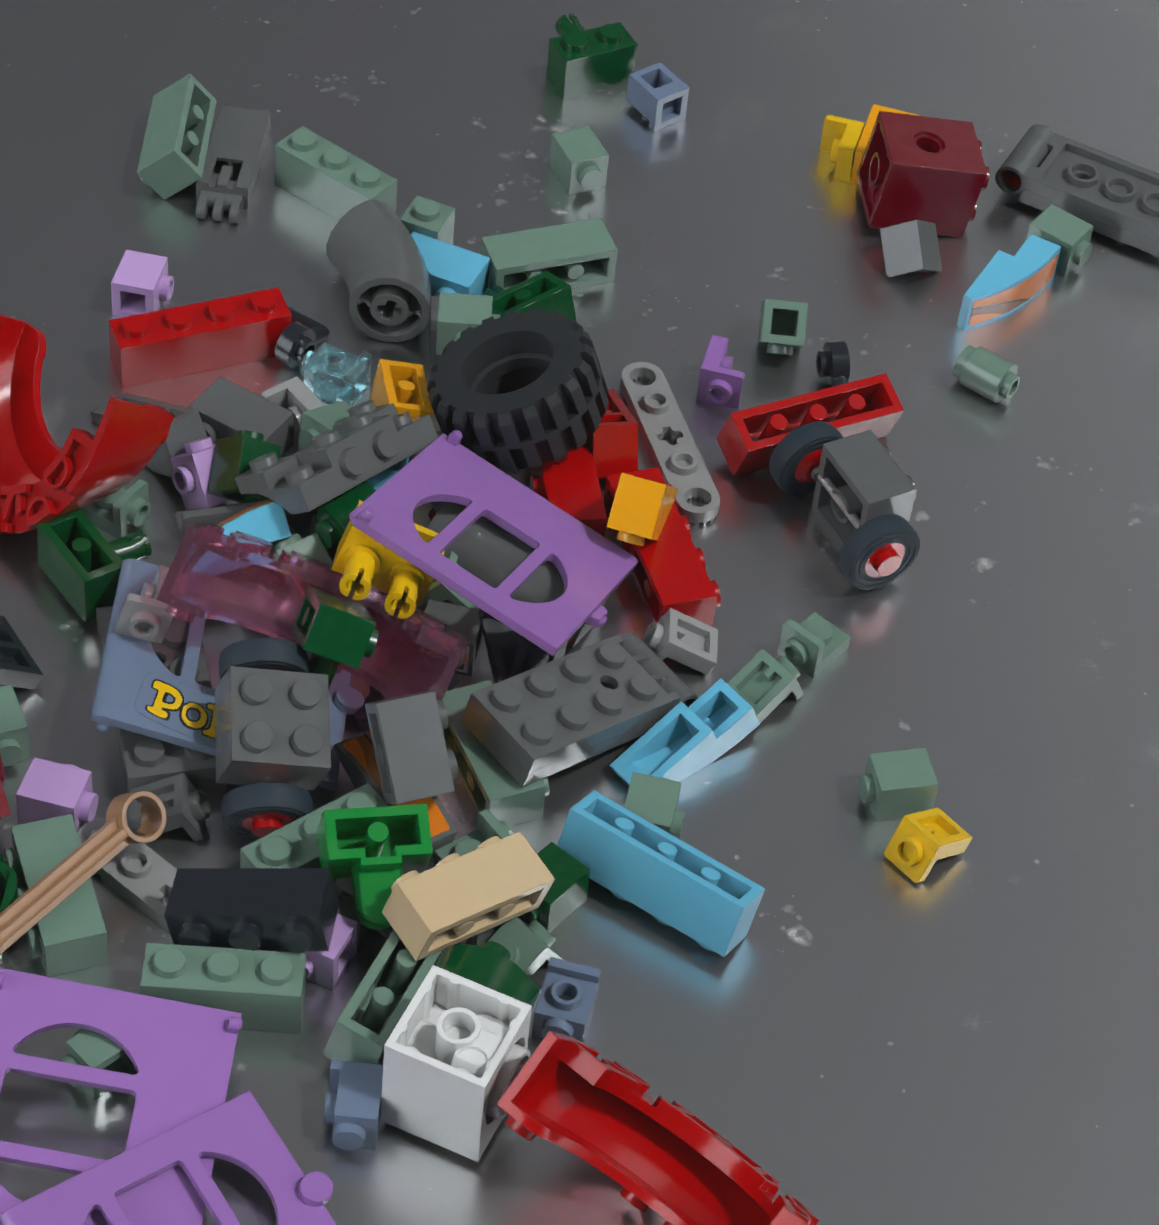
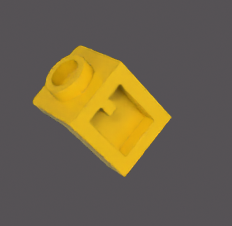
M826 115L823 122L820 149L830 152V162L836 163L834 180L850 183L855 150L862 135L865 122Z
M936 807L904 815L887 845L884 855L913 882L919 883L925 881L936 860L964 853L973 837L941 809Z

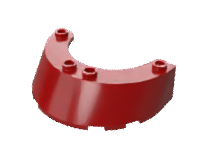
M0 314V533L15 534L37 528V524H45L79 508L81 509L95 503L127 485L146 466L159 446L166 441L175 416L159 406L151 404L140 405L110 397L95 436L86 430L72 427L61 449L48 432L41 407V373L47 350L45 335L40 329L29 322Z
M549 1031L496 1103L509 1114L505 1123L517 1134L531 1142L536 1136H539L583 1159L623 1186L619 1192L620 1195L634 1207L645 1213L651 1207L666 1220L663 1225H817L820 1221L795 1197L789 1194L785 1197L780 1194L778 1196L776 1193L780 1189L778 1187L780 1182L675 1100L670 1103L663 1096H659L654 1100L646 1094L651 1087L646 1080L616 1061L612 1063L605 1058L599 1061L596 1058L599 1053L593 1047L573 1037Z

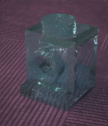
M324 343L318 352L309 350L305 354L301 362L300 374L304 376V384L322 402L333 404L344 401L351 406H356L371 387L372 354L364 351L358 356Z

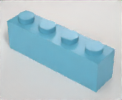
M595 790L570 808L557 844L561 849L590 869L589 878L609 889L614 896L633 903L653 915L661 924L674 927L696 940L702 948L716 952L723 957L747 936L765 888Z

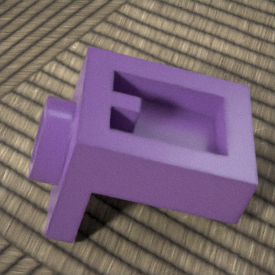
M712 335L700 369L696 400L738 409L741 402L745 374L741 371L732 370L733 358L726 356L729 338Z

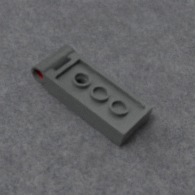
M1041 124L1033 125L1028 129L997 170L995 180L998 187L1008 194L1020 193L1019 202L1040 209L1042 212L1053 204L1093 225V231L1159 258V173L1056 134L1049 127Z
M188 604L176 606V612L162 644L151 642L159 660L176 676L180 675L192 609ZM113 606L96 608L102 654L104 652ZM202 641L195 681L199 685L212 688ZM116 727L127 793H129V789L181 773L186 775L197 790L200 789L204 793L228 790V784L216 783V756Z
M630 632L622 637L619 634L471 693L460 721L516 781L524 787L644 735L681 701L689 707L698 699V696L634 632Z

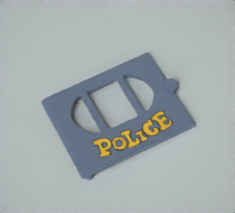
M125 559L122 562L90 720L97 721L96 730L100 733H106L110 726H114L216 756L215 689L199 685L195 681L207 610H214L266 626L270 629L269 638L285 639V635H289L297 641L291 632V628L299 608L179 572L176 606L188 604L192 609L180 675L176 676L159 660L154 652L151 641L118 634L115 631L116 621L126 596L130 593L140 595L145 582L153 584L160 567L138 559ZM306 651L308 657L310 658L312 652ZM339 663L329 689L331 769L318 785L333 791L338 784L340 760L333 749L334 744L343 741L346 714H356L365 701L363 694L358 689L350 686L352 667L343 663Z

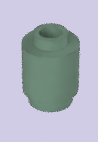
M971 345L967 346L959 355L953 369V375L960 379L961 385L994 403H999L1004 398L1010 399L1016 392L1021 380L1020 376L1017 375L1018 366L982 346L974 348Z

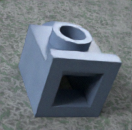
M662 62L629 74L626 100L650 121L649 128L655 132L686 119L689 86Z
M550 957L547 973L534 1011L531 1037L543 1040L547 1033L552 1031L573 1037L584 1043L597 1002L601 969Z
M331 1060L324 1123L333 1124V1146L349 1151L360 1148L376 1150L381 1116L383 1065Z

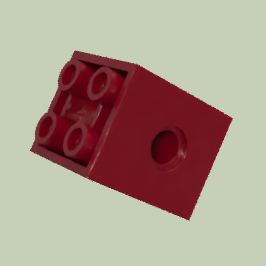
M879 111L856 176L869 227L882 229L913 220H921L935 223L937 235L962 238L968 222H972L975 218L977 200L980 192L986 190L988 186L990 171L989 167L984 164L982 143L980 140H977L973 122Z

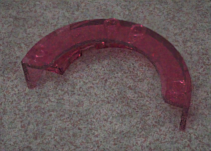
M194 523L187 527L156 598L168 604L165 610L168 614L190 623L194 622L196 616L204 619L224 621L260 632L272 638L285 639L299 644L292 634L291 628L307 587L311 586L363 605L376 622L374 629L379 631L377 644L371 657H363L359 669L339 663L336 673L341 674L343 669L377 689L386 699L422 691H435L436 699L443 700L468 646V641L460 633L454 631L450 635L444 633L447 627L446 623L420 609H415L411 617L400 619L397 618L399 608L396 607L392 616L388 614L384 607L388 593L372 586L369 595L363 600L352 599L353 589L350 590L348 597H346L339 589L343 574L331 570L332 566L294 550L291 553L282 550L280 555L272 553L270 550L273 545L265 539L241 531H236V533L230 532V535L227 536L223 534L224 528L210 523Z

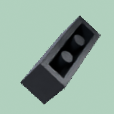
M177 868L164 917L172 942L176 945L233 948L251 951H329L339 908V900L330 868Z

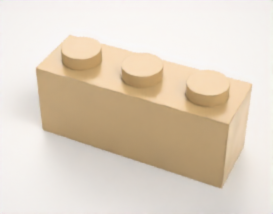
M521 831L503 839H500L499 836H494L481 843L472 852L462 856L458 853L450 854L429 870L422 873L413 870L399 877L391 886L392 893L382 913L415 961H418L539 908L555 878Z

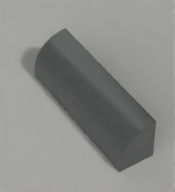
M445 502L427 528L440 533L467 506ZM482 516L445 550L444 554L453 551L458 555L456 563L491 587L497 588L535 549ZM546 561L511 598L529 603H545L562 596L564 592L563 580L553 562ZM607 599L601 605L605 606ZM584 622L571 636L567 644L574 647L593 626Z

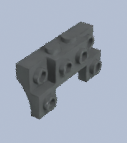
M373 400L366 401L348 409V418L333 425L334 429L311 438L312 445L301 451L281 458H277L275 452H271L249 462L251 469L235 477V481L241 494L250 493L268 497L280 504L291 514L309 512L426 448L438 438L430 414L411 418L409 412L398 414L394 403L375 407Z

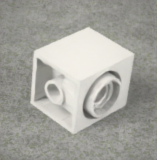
M433 965L384 1045L380 1120L478 1162L501 1120L508 1114L496 1103L530 1058V1050L527 1047L532 1006Z

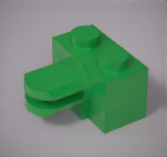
M427 804L324 810L317 828L320 868H330L333 879L352 878L355 913L359 922L375 930L390 928L391 925L383 915L382 910L392 893L391 886L399 877L413 870H416L418 873L424 872L433 854Z

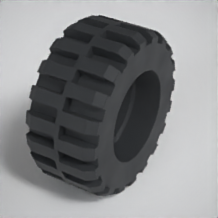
M529 309L528 313H519L517 310L505 312L503 317L494 319L493 316L482 320V324L473 329L470 326L462 331L457 341L451 340L444 347L443 356H437L427 382L428 399L442 434L444 433L449 436L454 430L461 431L463 435L460 442L461 445L507 475L519 474L521 469L529 468L530 471L543 468L542 464L552 460L557 463L566 458L567 452L571 449L578 450L586 443L587 435H593L596 432L608 406L607 397L609 392L589 334L576 321L553 311L545 314L541 309Z

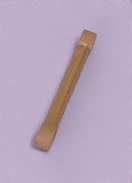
M147 791L124 793L115 797L108 806L106 824L0 913V954L126 846L156 840L162 834L166 825V810L162 801L155 794ZM133 800L138 801L142 805V808L139 809L142 816L141 826L137 830L139 836L129 829L126 820L128 806Z

